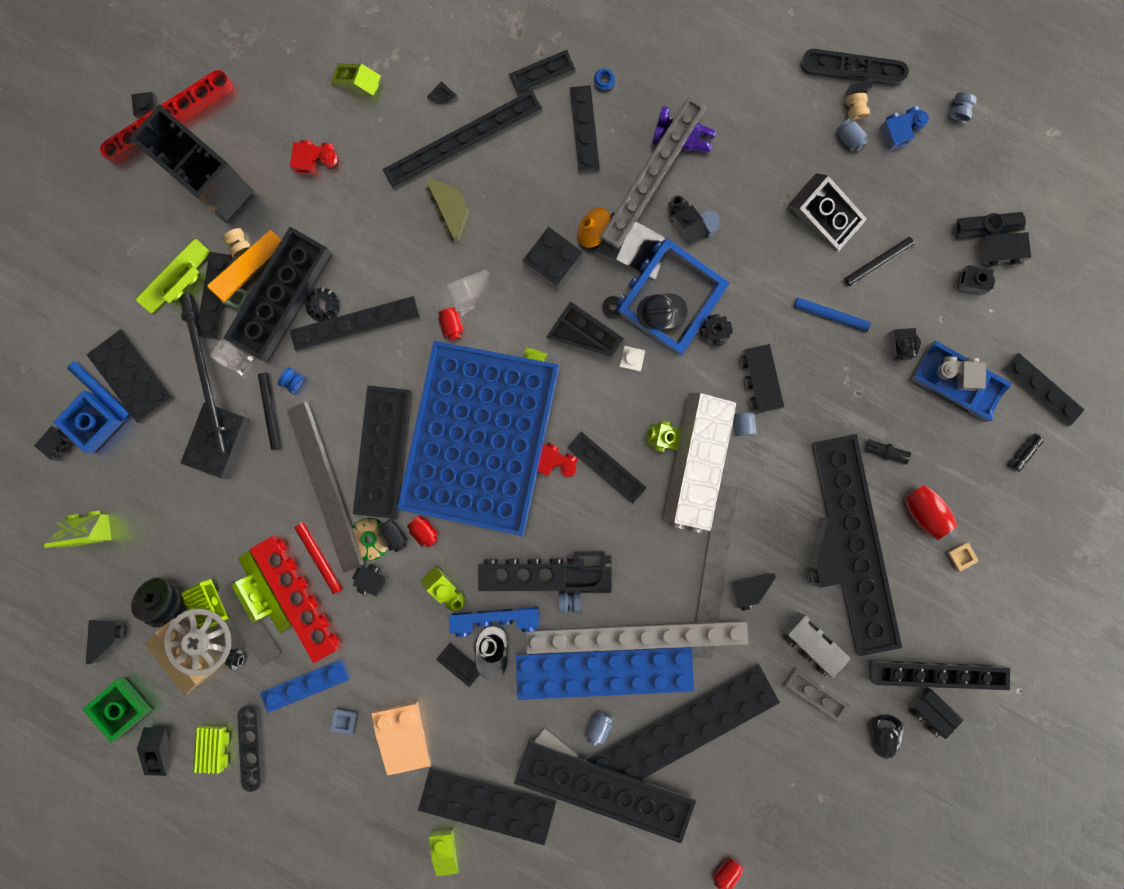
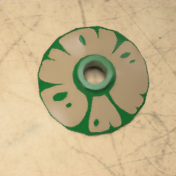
M361 519L352 527L363 560L379 559L388 551V548L378 534L379 530L377 527L383 524L379 519ZM367 535H370L372 537L371 543L365 542V537Z

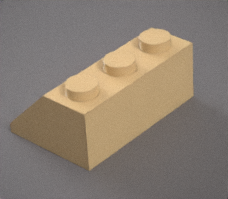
M172 619L156 631L145 643V646L185 696L214 672L200 676L182 673L170 663L165 652L164 639L169 625L174 620ZM183 620L177 623L180 626H182L186 631H190V629L183 622ZM173 629L170 642L182 641L183 636ZM170 647L175 660L184 652L182 647ZM188 655L180 665L192 670V655ZM200 655L198 670L211 667L207 660Z

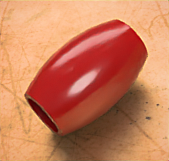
M922 485L904 499L912 518L921 529L934 539L940 540L957 527L955 517L942 497L926 485Z

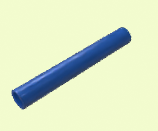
M797 297L794 304L795 308L868 332L871 326L869 321Z
M75 361L69 364L67 369L122 421L130 417L131 414L80 365Z

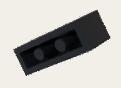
M770 344L744 349L740 356V363L747 373L744 380L746 388L750 389L752 395L749 398L751 410H755L756 414L784 408Z

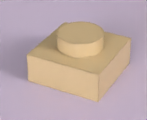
M965 542L947 552L958 572L979 562L969 542Z

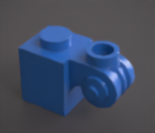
M918 106L906 110L905 114L898 115V113L886 117V121L882 124L881 128L889 150L909 144L915 138L912 129L921 130L929 120L927 112L919 110Z

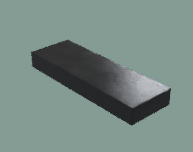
M564 50L509 74L516 94L519 95L576 71V68L568 50Z

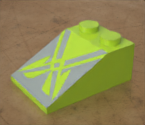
M100 511L88 512L87 517L79 518V514L65 516V520L56 523L46 539L44 547H72L112 540L109 516L100 514Z

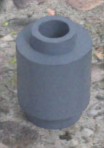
M849 118L837 128L838 136L851 151L855 149L859 151L867 144L866 139L868 136L856 121H852Z
M597 711L595 716H592L584 734L588 737L586 741L595 746H599L600 743L604 744L613 725L611 723L613 718Z

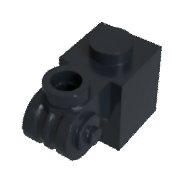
M680 195L672 197L671 202L668 203V212L675 218L677 229L689 245L705 236L707 232L703 218L693 205L689 206L688 201Z
M916 328L895 329L889 332L891 358H898V361H908L917 357L921 340L916 334Z

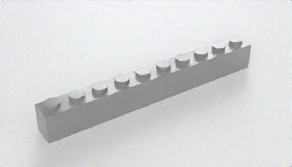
M746 621L552 629L526 632L527 654L748 644Z

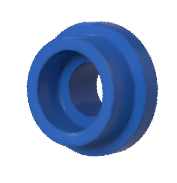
M600 69L594 75V84L600 90H608L615 83V76L609 69ZM606 77L608 82L602 83L600 79Z

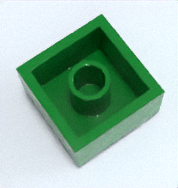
M125 677L115 680L82 709L110 743L120 739L152 711L151 707Z

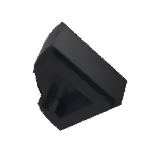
M442 81L427 96L430 101L436 104H447L458 98Z

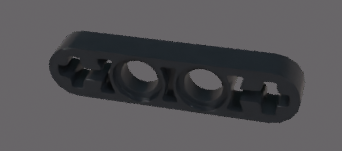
M245 705L238 711L237 715L240 775L243 789L247 792H253L260 788L263 783L260 716L257 707ZM247 709H249V713L254 715L250 718V725L254 724L255 727L243 728V725L248 724V718L243 716ZM246 731H251L255 734L253 743H248L244 740ZM253 753L256 756L257 760L254 765L246 763V754ZM257 768V771L252 772L253 779H257V782L252 787L251 783H247V780L251 777V771L246 772V769L252 770Z

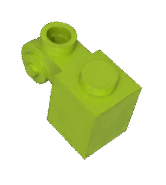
M437 566L420 580L426 591L440 604L444 602L447 609L456 612L461 610L466 603L464 594L456 590L450 578Z

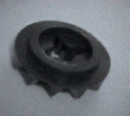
M324 287L313 289L307 295L304 303L307 314L312 319L320 322L332 319L339 310L337 295L331 289ZM317 297L323 301L327 300L325 304L326 312L320 307L315 308L319 304Z

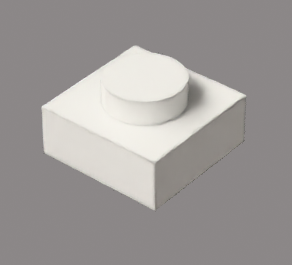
M624 346L619 368L641 372L645 350Z

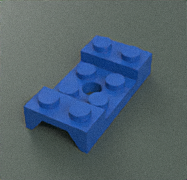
M938 341L932 342L914 372L911 381L927 390L937 392L967 409L968 413L984 422L992 421L994 409L1012 383L986 369V389L981 391L957 390L958 377L955 375L953 378L943 380L937 375V369L943 363L944 357H957V361L960 362L966 361V357Z
M539 607L452 613V615H449L450 634L455 633V637H466L475 629V623H477V627L490 626L493 621H499V625L512 624L513 620H516L517 629L521 628L522 632H533L535 627L540 625Z

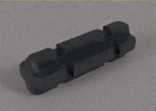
M1034 433L1029 439L1030 442H1026L1016 455L1017 458L1011 461L1010 466L1013 470L1020 472L1024 468L1023 464L1028 463L1035 454L1036 448L1042 445L1044 440L1040 435Z

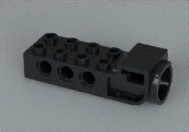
M574 551V555H567V563H563V559H550V563H541V559H527V563H519V559H506L505 563H498V559H485L483 563L478 564V591H567V594L611 593V555H605L604 551ZM578 556H600V566H584V560L578 559ZM498 569H504L507 572L506 580L502 581L497 578L496 572ZM520 569L528 570L529 579L521 580L518 577V571ZM540 570H550L551 578L549 580L541 579L539 575Z

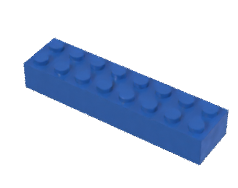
M692 647L540 654L516 653L518 700L694 692Z

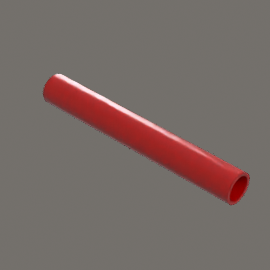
M304 522L295 526L294 529L332 594L334 595L341 591V585Z

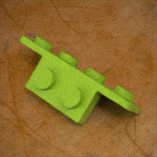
M193 238L136 297V301L147 311L153 313L165 300L170 303L172 300L176 301L183 294L182 290L197 280V274L199 273L197 267L205 260L210 251L196 238Z
M250 550L246 551L238 557V560L247 577L233 583L231 586L252 623L269 615L278 632L281 633L292 625Z

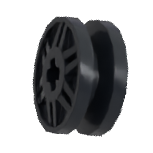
M152 578L144 582L137 589L131 602V612L135 618L143 621L145 624L153 628L161 627L175 617L180 607L181 594L175 586L161 578Z

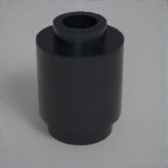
M389 519L377 527L379 530L378 534L389 551L394 550L397 552L406 546L405 541L408 539L397 522L394 523L392 519Z

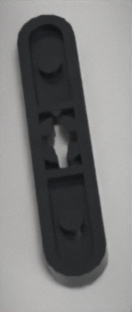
M810 49L805 52L802 58V66L806 71L863 80L871 79V81L900 84L907 78L909 73L907 64L902 61L850 53ZM853 62H857V66H860L862 68H858L857 71H853V67L849 65H852Z

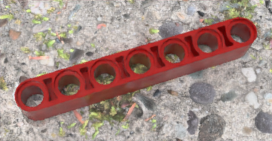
M215 70L170 98L161 106L178 121L184 123L228 95L233 88V84L224 71ZM219 80H225L223 85L217 86ZM202 91H207L204 97L199 98V94ZM189 102L186 109H181L183 103ZM155 109L105 140L100 146L101 155L113 164H120L141 151L133 142L127 144V141ZM116 148V153L110 156V151Z

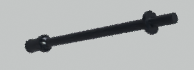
M185 293L179 298L182 309L181 319L187 322L212 428L207 431V436L214 437L217 454L223 455L226 453V448L222 435L227 433V428L220 427L196 325V320L199 317L198 311L195 310L192 294Z

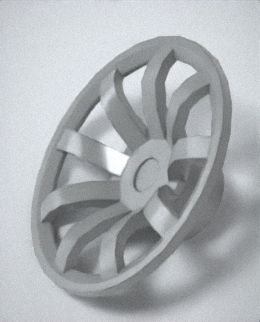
M192 609L178 615L171 622L165 634L164 647L170 663L176 669L188 675L200 676L214 672L221 667L230 653L232 639L227 624L219 615L210 610ZM195 614L207 616L200 629H197ZM187 616H189L191 626L189 632L177 624ZM213 619L222 627L210 634L205 633ZM173 629L183 636L182 641L170 642ZM225 634V646L210 643V639ZM170 647H182L184 652L175 660ZM208 649L224 652L217 663L207 652ZM188 655H192V670L180 665ZM199 656H203L211 667L198 670Z

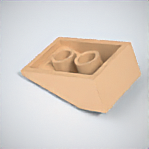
M418 701L378 709L372 713L375 734L387 775L431 766Z

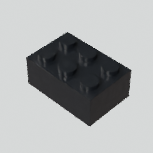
M203 402L180 464L221 479H228L250 419L216 407L220 427L227 428V433L222 435L226 453L218 455L214 437L207 436V431L212 428L206 403Z

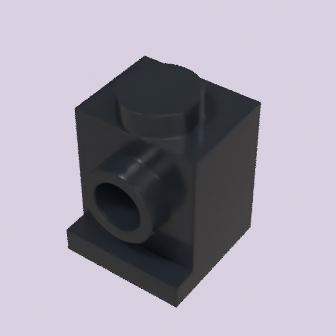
M51 426L34 446L48 459L58 461L61 458L58 454L63 453L68 448V443L71 439L58 427Z

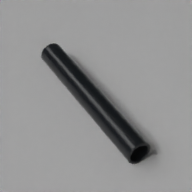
M910 236L845 277V282L849 287L853 286L915 246L913 239Z
M268 372L259 373L257 375L271 450L282 449Z

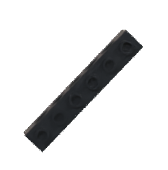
M871 660V683L884 686L1010 690V668L1002 665Z

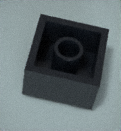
M548 226L522 262L524 267L555 290H558L582 259L583 252Z

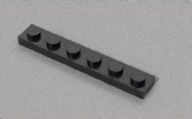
M411 296L289 331L294 350L298 352L420 318L415 297Z

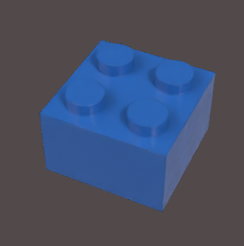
M82 391L53 423L83 452L93 454L123 422L93 393Z

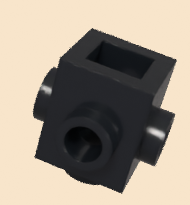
M720 314L708 316L707 320H704L703 326L700 327L702 339L706 340V345L726 344L725 341H728L730 338V334H733L731 321H727L726 316L720 317ZM719 325L721 332H716L714 326Z

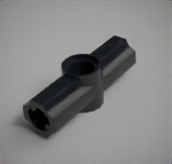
M1023 212L991 213L986 216L958 218L956 233L959 238L1020 232L1025 230L1026 218ZM987 220L993 222L994 229L988 227Z

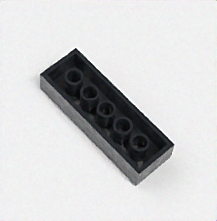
M289 227L229 327L224 339L267 363L331 255V251L324 245Z

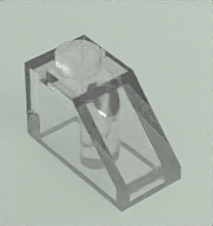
M487 269L447 284L457 312L462 311V313L471 311L474 309V305L478 304L490 277Z
M223 339L219 341L209 356L240 376L250 370L252 366L251 361L253 360L251 356Z

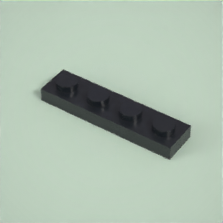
M591 85L570 87L578 173L600 171Z
M209 252L197 324L199 337L219 340L224 305L208 289L207 285L232 264L233 257L229 254Z
M1017 353L1004 367L1003 371L1067 426H1071L1085 410L1020 353Z
M582 431L567 447L632 504L647 488Z

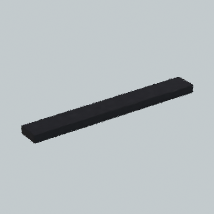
M530 90L382 170L392 188L395 189L542 111V106L533 90Z

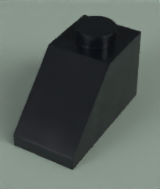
M775 573L729 581L734 606L741 608V611L754 609L753 605L760 603L775 580Z
M89 620L85 664L97 663L121 642L124 636L122 620Z
M144 727L137 746L144 775L166 776L169 739L166 728Z

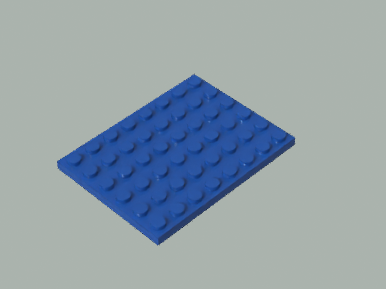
M434 341L397 509L524 536L560 365Z

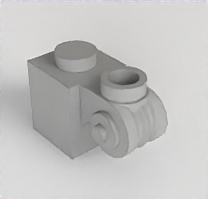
M944 357L943 363L937 369V375L943 380H948L956 375L958 377L957 390L981 391L986 389L987 362H979V358H966V361L960 362L957 361V357Z

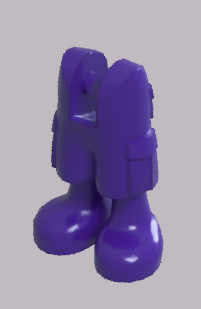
M662 106L652 144L656 146L666 133L664 128H669L674 120L670 116V109L666 106ZM698 122L683 145L682 150L711 152L712 144L699 140V137L714 139L716 131L700 125Z

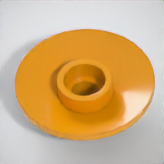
M597 207L590 210L582 218L577 229V239L582 246L592 248L602 242L599 238L611 220L608 210Z

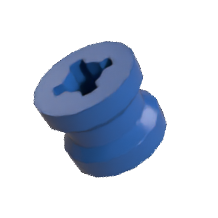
M288 367L281 374L277 385L286 387L288 392L294 394L302 384L304 376L295 374L294 370Z

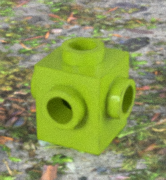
M659 421V424H650L646 434V445L653 446L654 451L666 453L667 450L677 451L682 429L671 427L672 423L667 421Z

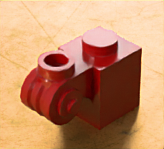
M300 140V143L293 142L290 168L294 173L315 175L318 161H322L324 166L328 168L334 167L338 162L333 144L321 143V146H315L313 142L308 140Z
M549 442L547 445L543 444L538 472L549 477L553 468L559 466L563 476H573L576 472V462L578 459L568 453L563 456L557 452L559 448Z

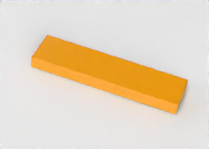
M272 230L268 231L207 285L208 289L224 303L268 264L281 239Z

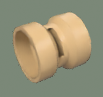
M855 93L845 98L846 105L849 107L848 118L852 121L870 116L869 108L866 106L868 101L866 93Z
M241 228L233 229L222 236L224 243L229 246V252L233 258L241 256L251 247L249 242L245 241Z

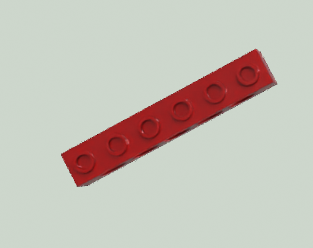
M271 536L250 548V551L314 664L339 650L338 645L340 641L334 632H330L328 628L329 621L325 614H320L317 608L319 606L317 599L313 594L310 595L307 590V581L302 575L299 576L296 571L298 566L292 556L289 557L286 553L287 546L284 540L278 538V536ZM274 554L280 557L281 561L278 566H274L271 562ZM284 573H288L291 577L289 585H285L282 582ZM295 592L300 593L302 597L299 604L294 603L292 600ZM305 611L312 614V621L310 623L303 620V613ZM315 630L322 632L323 639L321 642H317L314 639L313 634Z

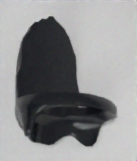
M891 715L877 716L871 723V729L875 735L873 740L875 743L874 750L882 758H892L899 751L904 732V722ZM887 720L894 723L896 727L880 729L878 723Z

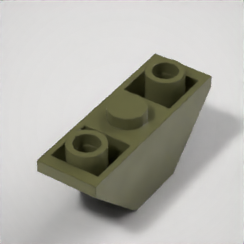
M433 179L426 180L429 187L425 189L430 200L435 199L438 205L434 208L439 219L444 218L447 224L443 228L448 238L453 237L455 242L459 241L469 215L468 207L460 190Z

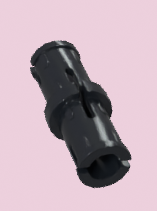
M868 439L866 444L875 448L865 446V452L882 456V459L887 461L891 459L907 465L909 459L903 458L901 455L911 457L910 451L895 448L893 444L889 443L885 445Z

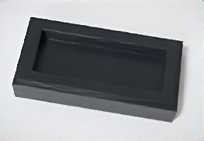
M451 642L436 659L468 687L480 675L476 669L475 662Z

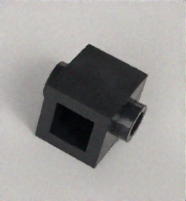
M967 265L962 269L958 290L982 295L988 293L995 284L994 270Z
M369 563V566L362 565L361 568L358 567L352 577L355 580L353 586L357 587L356 591L362 595L368 596L371 594L377 597L380 595L389 576L381 573L380 567Z

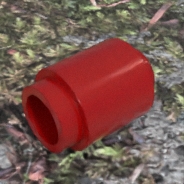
M451 307L439 311L438 322L443 338H448L449 341L461 338L460 334L464 330L459 313L455 311V308Z
M419 515L407 525L409 533L422 548L424 546L429 548L438 541L436 538L438 535L437 531L426 518L423 519Z
M729 858L728 861L723 862L712 877L715 880L713 884L718 889H733L741 878L744 868L732 858Z

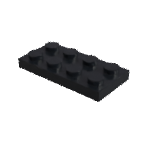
M118 330L86 354L137 423H141L174 398L124 330Z

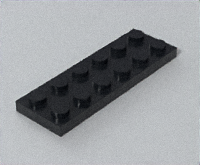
M367 385L353 506L354 515L397 519L411 390Z
M430 766L418 811L545 846L556 801Z

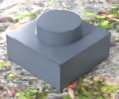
M335 709L330 731L353 735L357 712Z

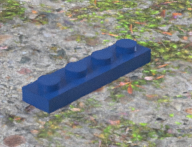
M341 659L262 691L260 696L267 713H270L348 681L350 678Z

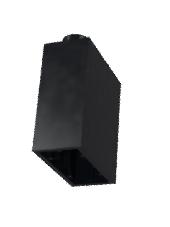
M160 104L129 138L225 223L254 191L223 158Z

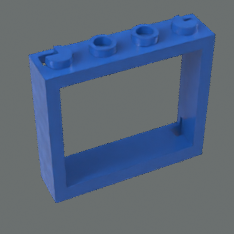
M666 238L662 242L658 241L653 247L652 252L654 254L650 260L646 258L639 268L642 272L638 278L636 276L632 278L627 286L630 290L626 295L622 294L616 303L618 307L615 312L675 354L682 355L730 282ZM667 249L715 283L677 342L659 330L648 329L642 326L638 321L637 314L628 309Z

